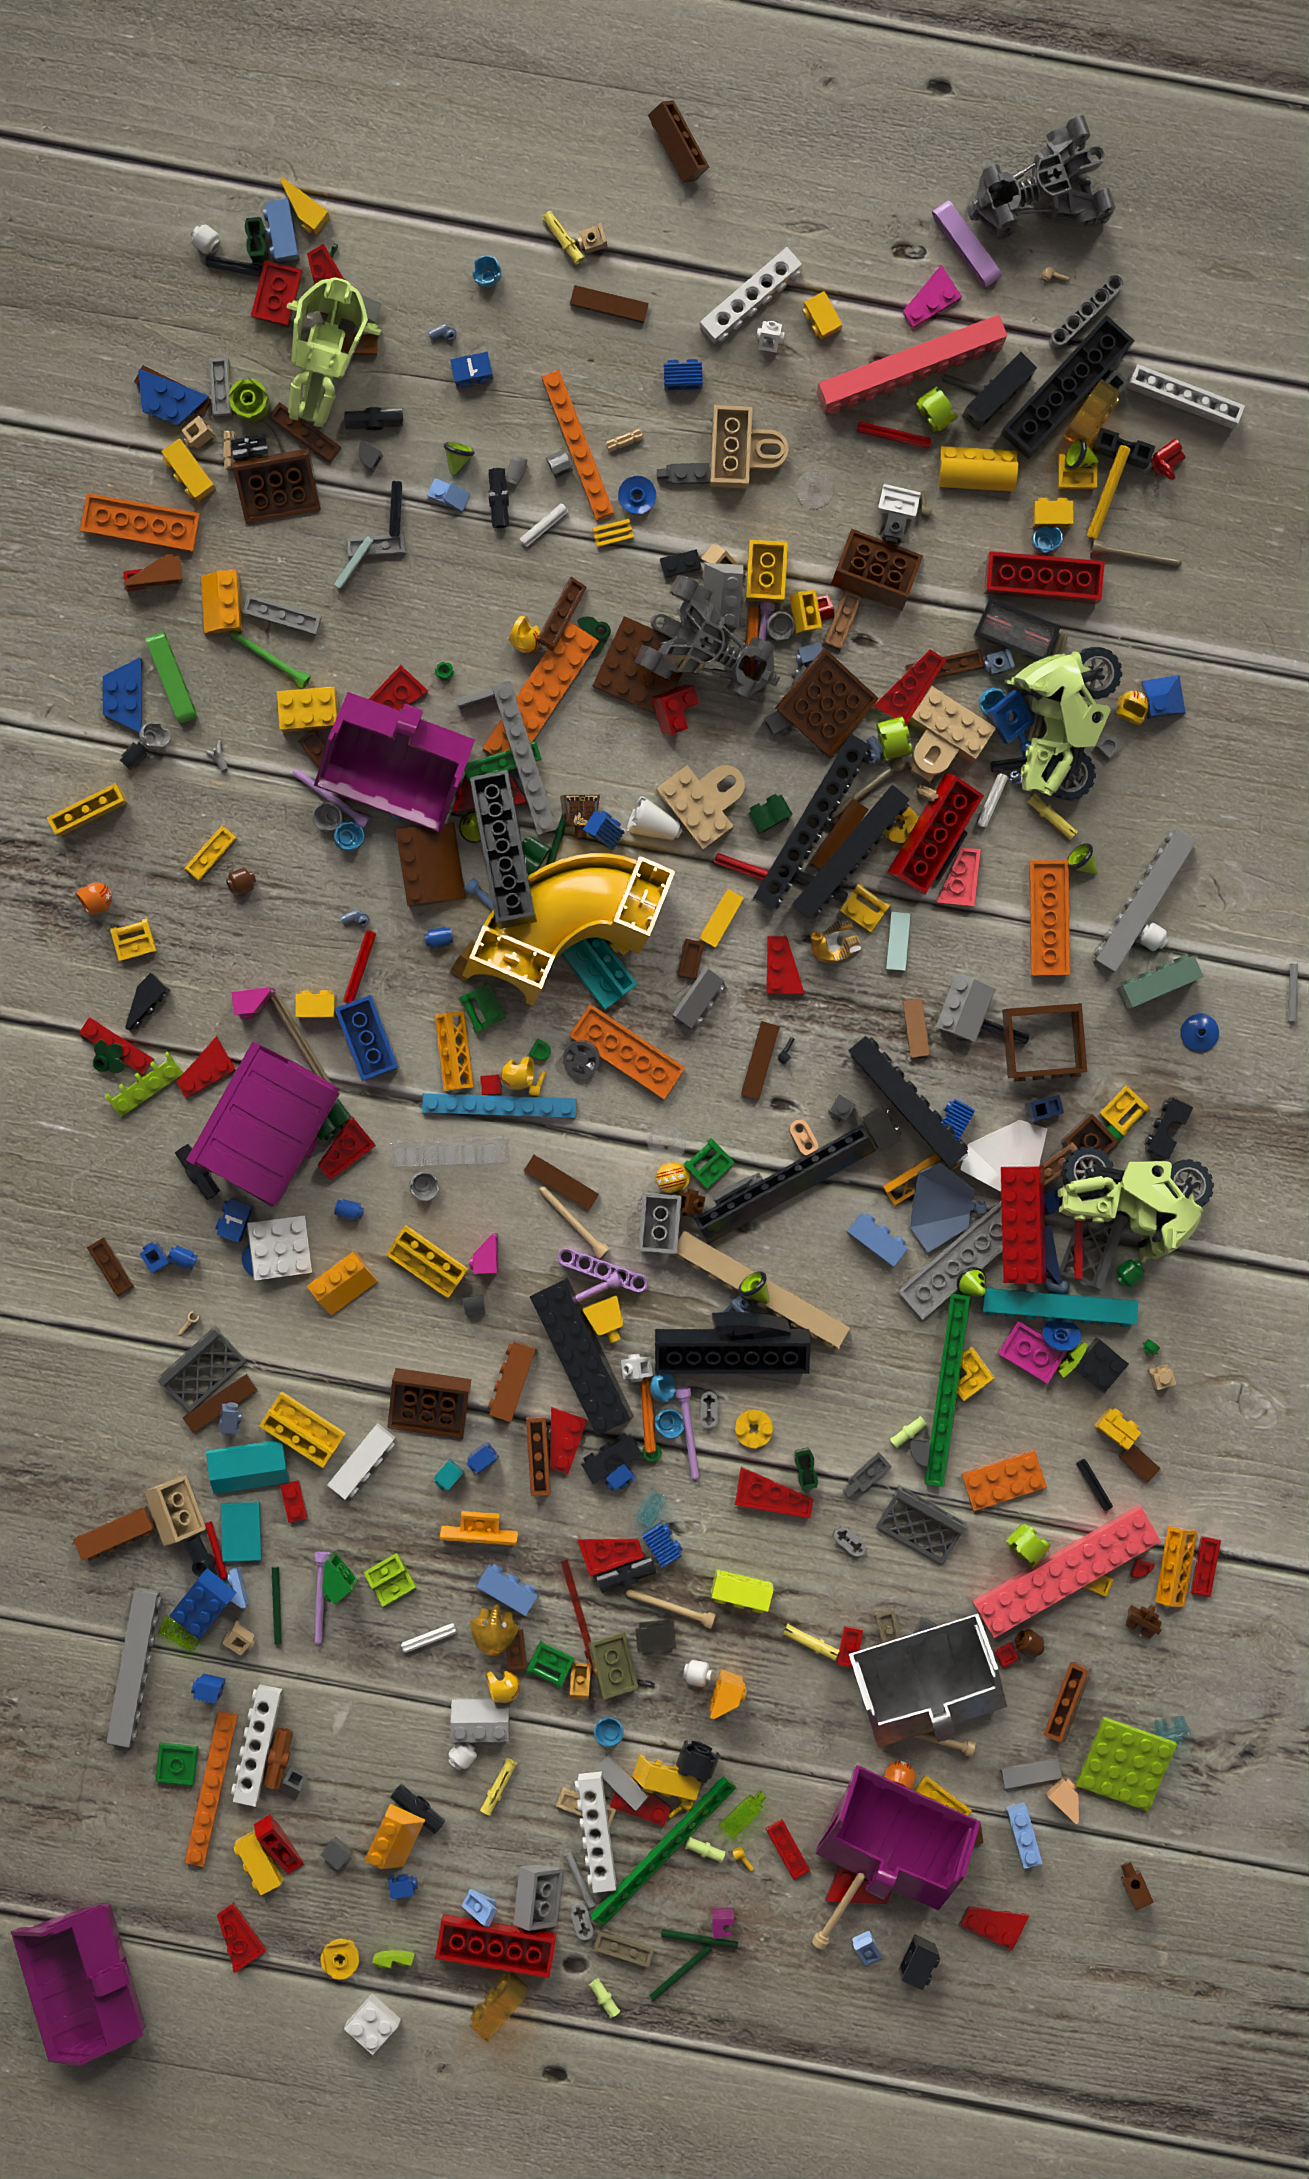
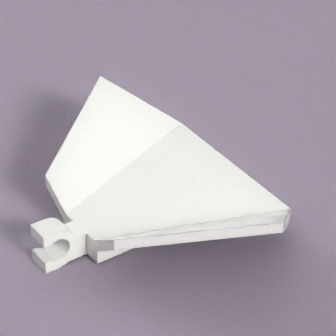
M1018 1120L967 1144L968 1156L962 1161L960 1170L1001 1192V1167L1039 1166L1047 1128Z

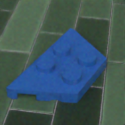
M141 369L138 371L142 411L153 417L180 426L204 401L206 402L209 399V396L147 371Z
M137 658L103 676V715L139 733L142 728L141 658Z

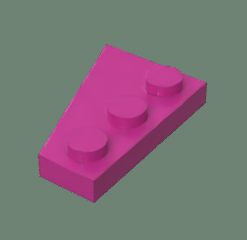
M942 265L903 310V315L912 329L962 298Z

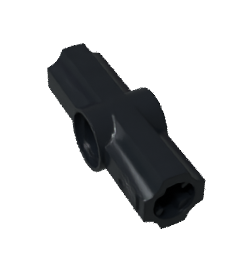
M369 407L363 411H345L344 414L346 429L366 428L367 430L376 431L383 429V427H400L404 423L402 408L382 409L379 407Z
M505 468L489 469L488 473L492 527L502 529L509 527L508 489H506Z
M187 1144L177 1150L175 1155L186 1169L185 1173L191 1182L196 1184L204 1198L209 1200L221 1192V1190L211 1177V1172L186 1160L192 1150V1147Z
M197 1535L186 1540L184 1545L193 1562V1573L200 1577L206 1569H209L219 1577L215 1569L216 1560L211 1554H208L201 1537Z
M649 1557L635 1563L630 1562L618 1566L613 1571L597 1576V1580L603 1593L620 1586L632 1585L639 1579L655 1574L656 1569L652 1558Z
M400 1784L390 1796L405 1811L425 1819L423 1825L434 1834L438 1832L445 1822L443 1817L430 1808V1804L424 1798L416 1796L403 1784Z

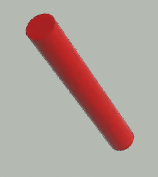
M212 1521L206 1522L204 1524L220 1579L228 1577Z

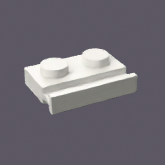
M884 484L877 512L886 514L889 512L908 516L907 519L915 520L921 492Z

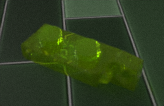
M761 1790L754 1797L750 1794L719 1823V1826L733 1839L760 1813V1810L763 1808L761 1803L766 1799V1795Z

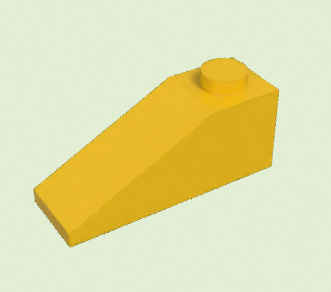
M282 177L280 179L281 184L302 224V229L309 234L312 232L317 236L330 218L328 211Z

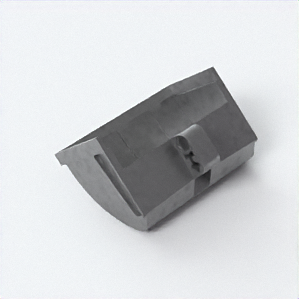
M979 1614L849 1654L878 1748L934 1731L938 1743L956 1737L954 1724L1007 1707L999 1670Z

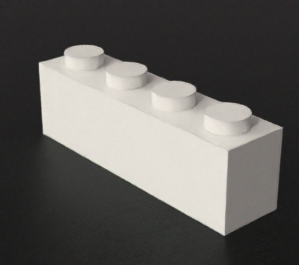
M377 1423L328 1483V1486L342 1498L346 1499L348 1495L352 1498L359 1489L356 1487L360 1481L364 1483L371 1475L368 1471L372 1466L376 1468L383 1460L380 1456L384 1451L388 1453L395 1445L392 1441L396 1437Z

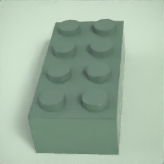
M1183 955L1174 959V964L1172 965L1168 962L1156 967V972L1149 970L1139 974V979L1137 980L1133 977L1121 982L1122 986L1117 989L1125 1008H1133L1204 977L1195 956Z

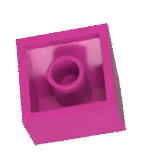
M265 987L231 992L234 1015L240 1016V1019L243 1020L254 1018V1015L259 1014L275 994V989Z
M498 1233L491 1234L475 1251L473 1257L469 1258L470 1270H473V1274L497 1273L499 1271Z

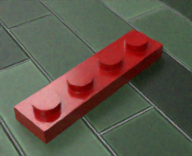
M91 1017L87 1019L79 1034L95 1044L101 1039L105 1041L107 1046L113 1043L120 1044L123 1049V1055L120 1060L143 1075L154 1060L153 1057Z

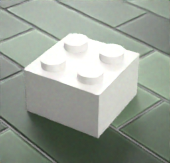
M371 1994L349 2018L344 2030L373 2055L397 2029L400 2018L374 1994Z

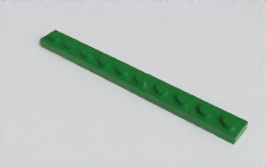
M951 1294L924 1484L939 1487L945 1486L971 1296Z
M724 1776L718 1780L711 1790L703 1795L701 1800L689 1810L688 1814L648 1853L644 1860L637 1864L635 1869L622 1880L616 1890L612 1891L596 1907L595 1911L590 1915L593 1921L605 1926L737 1788L736 1785Z

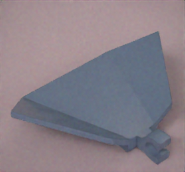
M942 1162L918 1172L916 1189L914 1190L910 1228L928 1253L969 1228L970 1210L979 1213L986 1212L985 1201H973L975 1190Z

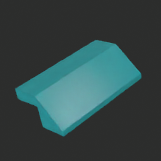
M592 937L581 940L561 954L603 1011L638 985L603 938Z
M280 1440L206 1451L209 1481L213 1494L290 1483L286 1466V1451L283 1442Z

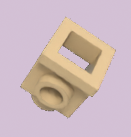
M601 223L579 232L580 237L577 238L580 249L584 248L585 254L607 247V239ZM591 236H595L593 240L588 239Z
M200 416L196 417L182 429L186 436L184 437L185 442L189 447L194 446L196 449H199L211 438L215 439L217 437L209 424Z
M1168 1364L1149 1369L1155 1389L1159 1390L1176 1385L1173 1370L1169 1369Z
M236 1620L226 1633L222 1644L241 1656L245 1650L249 1651L254 1645V1634L239 1625V1622Z

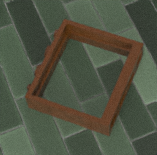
M1082 1003L1002 1010L1008 1078H1014V1082L1026 1081L1025 1077H1032L1033 1080H1044V1076L1051 1075V1079L1063 1078V1074H1070V1077H1081V1073L1087 1072ZM1071 1012L1076 1067L1016 1072L1012 1017Z

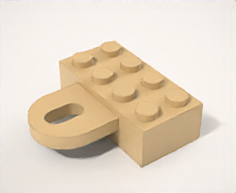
M714 405L710 487L748 489L750 469L772 470L780 467L786 461L789 451L786 438L775 430L751 429L752 407ZM763 445H776L781 451L777 455H768L761 453L760 447Z
M931 686L908 724L924 733L913 751L914 764L921 772L927 775H938L944 772L956 755L973 764L996 727ZM931 748H937L940 752L939 757L934 764L928 765L924 760L926 754Z
M686 765L658 786L656 791L703 852L733 829L734 826L723 811L742 796L745 781L741 772L733 766L722 765L716 767L702 779L698 780L692 770ZM728 776L735 778L736 783L726 792L718 791V783Z

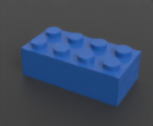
M372 995L335 1008L362 1081L400 1068Z

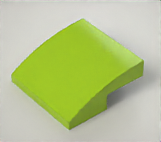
M397 1553L363 1572L382 1607L388 1606L417 1589L414 1580Z

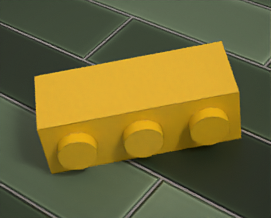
M180 438L161 451L165 456L162 460L168 468L173 467L176 471L173 475L180 484L184 482L187 486L184 490L191 499L195 497L197 502H199L216 489Z
M255 1830L235 1841V1854L237 1857H241L243 1869L246 1874H250L253 1880L251 1881L252 1886L256 1892L259 1891L260 1895H263L282 1884L284 1879L272 1856L257 1840Z

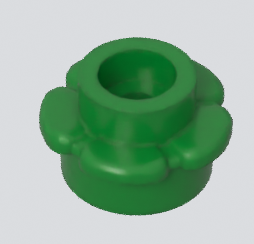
M448 662L439 663L435 669L436 676L442 681H447L448 678H452L454 675L453 666Z
M1150 1339L1142 1343L1145 1346L1143 1350L1151 1356L1154 1353L1159 1354L1158 1351L1161 1347Z

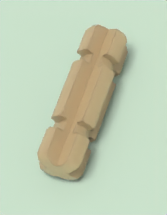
M637 429L632 434L627 433L617 437L616 440L607 441L606 446L609 452L617 450L618 447L620 449L633 444L634 441L642 440L643 434L640 429Z
M233 431L224 432V440H226L224 442L225 469H233V463L235 462L231 440L235 439V432Z
M922 784L915 788V791L918 792L917 795L934 802L935 798L938 799L939 797L935 790Z

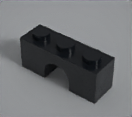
M1100 428L1092 448L1093 452L1115 459L1120 445L1129 447L1130 452L1126 463L1146 470L1156 446L1140 440L1136 442L1126 441L1119 437V433Z
M1173 1097L1168 1100L1165 1099L1161 1106L1163 1112L1160 1118L1157 1117L1153 1123V1128L1155 1129L1152 1135L1149 1134L1144 1144L1147 1145L1145 1150L1169 1160L1177 1142L1168 1137L1167 1127L1171 1122L1185 1125L1193 1107Z
M623 1433L616 1437L617 1441L610 1445L608 1442L599 1448L600 1452L595 1455L592 1452L583 1457L584 1461L581 1462V1466L592 1484L610 1474L605 1463L608 1457L618 1455L624 1460L625 1464H628L643 1454L631 1433L628 1435Z

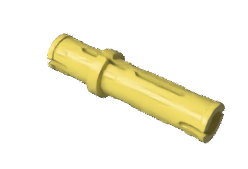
M552 211L545 213L542 216V220L560 242L562 250L567 252L575 265L581 263L585 257L575 245L574 239H571Z
M1036 793L1027 801L1040 813V817L1046 818L1069 840L1078 832L1057 814L1050 804L1047 805L1039 798Z
M789 1624L786 1625L785 1629L792 1633L784 1630L782 1635L814 1650L816 1654L820 1653L833 1661L836 1659L837 1656L830 1652L838 1655L839 1649Z
M506 1758L491 1790H488V1796L480 1809L484 1814L491 1816L497 1801L501 1800V1794L515 1766H517L516 1761Z

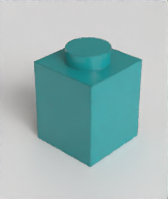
M449 1459L434 1476L433 1479L436 1480L434 1483L441 1490L445 1488L448 1491L463 1474L464 1470Z

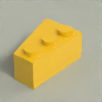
M639 1754L632 1777L643 1787L644 1791L648 1793L657 1791L666 1797L678 1796V1799L687 1802L689 1799L696 1801L701 1782L697 1781L695 1777L690 1775L683 1776L678 1773L679 1768L677 1766L662 1765V1761L656 1760L655 1763L650 1762L644 1758V1755Z

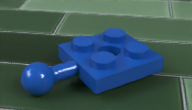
M1013 690L988 710L987 713L1003 743L1009 744L1018 737L1021 743L1020 751L1026 756V749L1029 745L1031 746L1032 742L1027 740L1024 731L1034 724L1035 721L1019 690ZM1011 712L1014 715L1012 722L1009 721V714Z

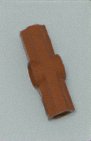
M277 1727L273 1746L270 1749L267 1760L268 1768L264 1780V1786L267 1788L280 1789L284 1769L287 1767L290 1756L289 1748L293 1737V1731L288 1728Z

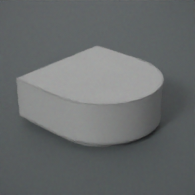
M1107 736L1095 747L1109 760L1118 751L1119 743L1116 738Z

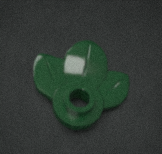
M590 616L579 618L577 622L581 629L599 641L592 654L600 652L604 647L605 640L611 634L610 626L606 622H598ZM599 628L605 629L603 635L598 634Z
M102 1039L95 1044L94 1051L96 1056L93 1060V1066L97 1071L106 1072L109 1070L112 1073H119L126 1068L125 1063L120 1060L123 1055V1049L120 1044L113 1043L107 1046Z

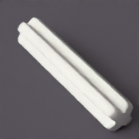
M564 504L558 505L520 537L521 543L525 547L533 543L568 513Z
M998 774L978 819V826L982 828L987 827L1008 779L1006 775Z
M452 1623L405 1641L401 1646L404 1653L454 1635L457 1630Z

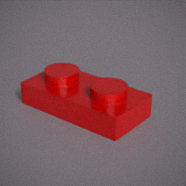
M300 1481L280 1484L288 1523L308 1518Z
M844 1625L837 1665L853 1668L849 1654L860 1650L863 1629Z

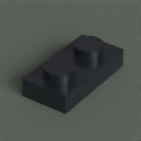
M697 549L660 558L664 578L701 569Z

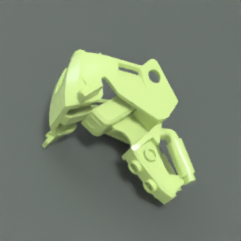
M339 278L319 281L299 301L293 300L286 307L297 311L296 318L294 319L291 362L295 366L302 367L301 373L291 383L288 408L289 417L297 421L300 417L315 422L314 426L323 427L324 423L327 422L336 397L335 388L332 383L333 377L343 379L363 331L376 335L381 334V329H378V325L367 323L368 318L365 304L359 291L351 286L348 281ZM320 311L329 314L325 324L317 323L311 328L308 342L300 340L303 318H306L308 313ZM342 318L353 321L360 328L348 354L341 352L345 331L338 329ZM302 385H303V386H305V389H304V394H303V398H302V402H301Z

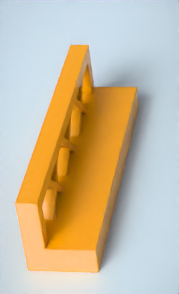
M464 1011L434 1015L444 1091L474 1087ZM453 1016H458V1027L453 1024ZM457 1035L461 1038L460 1046L455 1041ZM459 1055L464 1059L462 1066L458 1063ZM462 1073L466 1076L467 1084L461 1085L460 1076Z
M936 1153L882 1186L894 1206L914 1194L916 1188L907 1187L909 1179L917 1177L918 1172L941 1161ZM896 1187L904 1188L902 1196L895 1200L890 1191Z
M1168 1526L1155 1602L1170 1607L1185 1606L1197 1531ZM1187 1534H1189V1542L1186 1544ZM1179 1593V1599H1178V1602H1176V1597H1177V1594Z

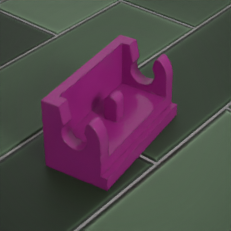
M733 1908L712 1909L713 1939L731 1936L733 1934L732 1931L725 1932L723 1927L734 1925Z

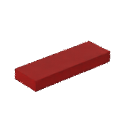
M1201 1536L1190 1593L1211 1597L1221 1545L1220 1539Z
M783 1819L766 1827V1831L793 1880L810 1872L808 1864Z

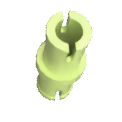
M919 1416L908 1426H903V1430L890 1438V1440L898 1449L899 1446L910 1438H915L914 1435L928 1425Z
M689 1837L685 1849L699 1853L703 1858L708 1857L722 1863L725 1851L710 1846L708 1842L703 1843L692 1837Z
M599 1978L592 1981L589 1987H591L598 1998L597 2002L602 2004L610 2018L616 2016L620 2010L612 2000L611 1993L606 1991Z

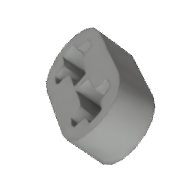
M706 1391L700 1399V1422L705 1428H712L717 1424L718 1399L714 1392ZM707 1395H711V1398L715 1399L714 1402H711V1408H707V1402L703 1401L704 1398H707ZM707 1411H711V1417L714 1418V1421H711L709 1425L706 1421H703V1418L707 1417Z
M841 1525L835 1528L833 1535L837 1543L853 1556L864 1554L866 1546L861 1538L846 1526ZM838 1531H847L845 1534L849 1540L847 1541L844 1538L838 1539ZM853 1541L855 1544L861 1543V1551L856 1550L854 1552V1547L850 1542Z
M576 1902L571 1908L574 1928L580 1939L588 1940L593 1935L590 1913L585 1903ZM577 1907H580L581 1910H584L582 1912V1919H580L578 1913H574L576 1912ZM581 1923L585 1924L586 1929L589 1928L588 1934L580 1932L582 1930Z

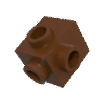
M688 1189L687 1192L676 1191V1195L682 1196L680 1210L683 1212L682 1215L693 1218L694 1214L701 1215L706 1196L698 1195L699 1191Z

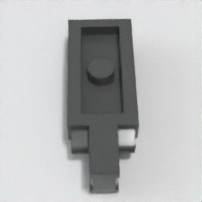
M709 463L666 465L667 468L657 469V479H667V483H672V485L710 483Z
M756 1173L740 1180L712 1197L718 1205L762 1181L763 1178L760 1173Z
M878 1451L847 1480L849 1485L843 1492L847 1497H850L855 1491L858 1494L862 1491L864 1492L892 1466Z

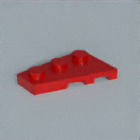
M351 1116L319 1161L318 1166L329 1180H332L375 1147L376 1144L355 1118Z
M616 1791L610 1804L611 1808L665 1826L671 1809L670 1805L654 1793H648L650 1797L637 1811Z

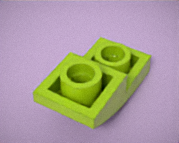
M1082 1341L1075 1349L1067 1352L1072 1359H1065L1059 1364L1060 1368L1057 1369V1372L1061 1377L1067 1376L1080 1362L1088 1346L1085 1342Z
M402 1950L382 1951L374 1954L372 1963L382 1969L391 1968L393 1961L403 1967L411 1966L415 1953Z

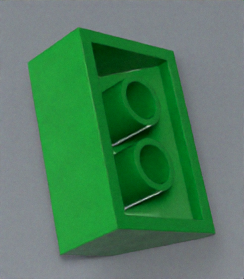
M334 1551L325 1561L322 1590L324 1591V1598L329 1603L332 1601L335 1605L354 1589L359 1580Z

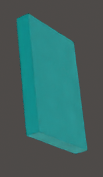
M260 1502L221 1503L223 1562L262 1560Z

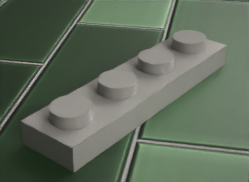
M250 594L247 595L242 611L243 614L313 635H317L322 619L320 615Z

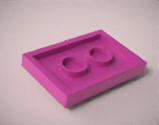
M1018 1320L998 1351V1354L1047 1384L1067 1351H1057L1049 1347L1041 1334Z

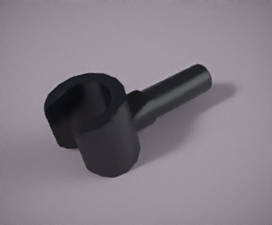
M790 1037L784 1050L778 1055V1060L782 1064H785L791 1058L787 1052L795 1040Z

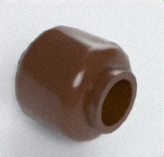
M246 868L229 873L226 880L230 892L238 896L254 889V882H256L254 873L252 871L249 872Z
M1033 1630L1021 1631L1015 1639L1017 1650L1029 1658H1035L1044 1651L1043 1637Z

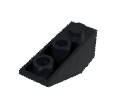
M150 972L137 986L125 1026L126 1030H136L142 1024L141 1020L143 1017L151 1015L156 1009L154 1006L159 1001L163 1002L169 996L168 991L170 988L154 973Z

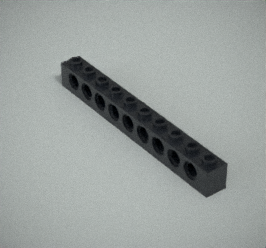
M850 733L755 893L753 901L771 912L774 907L776 909L779 908L783 901L780 898L784 891H789L793 884L790 881L793 875L798 876L803 867L800 865L803 858L808 859L812 852L810 846L813 842L817 843L822 835L819 832L822 826L827 827L832 818L829 816L832 809L837 810L841 803L839 797L842 793L846 794L851 786L848 783L851 777L856 778L861 769L858 767L861 760L865 762L869 756L870 751H868L870 745ZM847 754H854L856 762H849L846 757ZM837 771H845L847 777L840 779L837 776ZM829 786L835 787L837 794L830 795L827 792V788ZM818 803H825L827 811H819ZM808 820H816L818 826L816 828L809 827ZM800 835L806 836L808 843L805 845L800 844L798 837ZM796 852L798 860L791 861L788 853ZM779 869H787L788 877H781L778 873ZM770 885H777L779 892L777 894L770 893Z

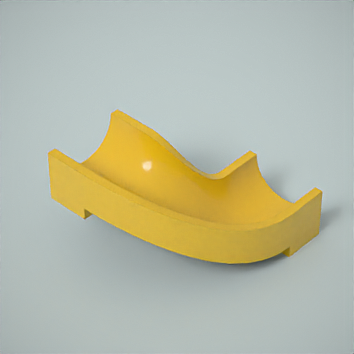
M608 853L576 855L546 865L529 875L537 922L499 929L493 909L481 929L462 976L470 978L475 974H486L506 980L520 989L526 997V1003L533 1006L552 963L566 949L581 940L599 937L640 954L652 932L675 871L641 856L636 861L624 856Z

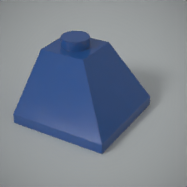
M1180 675L1141 681L1143 694L1146 696L1149 705L1146 713L1147 719L1186 713Z

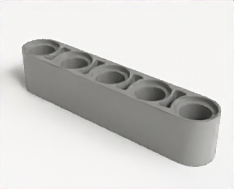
M1116 274L1109 276L1053 331L1049 339L1051 348L1055 350L1064 348L1120 293L1124 284L1121 276ZM1109 283L1117 284L1118 288L1112 289ZM1096 296H1102L1104 302H1098ZM1088 309L1091 315H1084L1082 310ZM1068 323H1075L1077 325V328L1071 329L1068 326ZM1054 336H1061L1063 342H1057Z

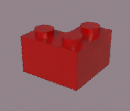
M684 684L651 697L662 734L673 735L688 729L683 710L699 704L693 685Z

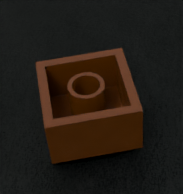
M1088 1114L1061 1140L1066 1146L1073 1142L1078 1149L1092 1146L1094 1149H1101L1104 1154L1108 1153L1119 1142L1093 1114ZM1082 1160L1086 1167H1088L1089 1160Z

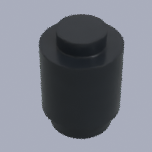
M133 742L121 755L120 762L129 770L137 768L147 757L146 751L148 749L140 742L137 744Z

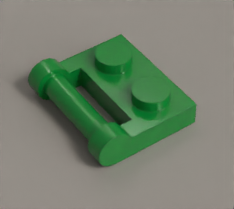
M490 984L458 998L469 1015L474 1026L472 1027L474 1033L506 1019ZM474 997L486 1020L483 1023H480L470 1002V999Z
M712 1138L707 1141L708 1144L690 1161L687 1160L684 1163L707 1189L735 1163ZM714 1148L717 1153L698 1171L695 1166Z
M540 1641L525 1672L541 1677L555 1684V1687L560 1689L575 1657ZM538 1662L561 1674L559 1677H556L538 1667H535V1665Z

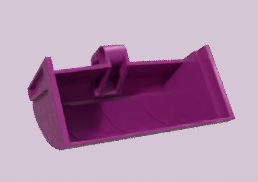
M347 692L328 737L314 786L441 833L475 739L422 720L423 710L406 703L401 712Z
M253 1041L186 1160L193 1165L223 1177L269 1206H278L303 1159H309L317 1146L318 1141L315 1138L337 1101L341 1089L291 1059Z
M856 1765L848 1787L835 1809L815 1854L856 1874L863 1873L865 1878L868 1879L865 1891L879 1898L885 1899L888 1893L893 1890L939 1911L965 1878L980 1821Z
M110 1903L81 1909L32 1927H20L11 1931L48 2062L81 2066L143 2036L142 2031L146 2025Z

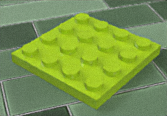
M1103 1717L1076 1780V1786L1149 1811L1177 1744L1175 1741Z

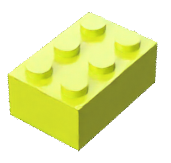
M716 1569L711 1597L720 1604L730 1602L734 1603V1607L744 1609L746 1606L752 1608L754 1612L763 1613L764 1611H769L774 1588L771 1582Z

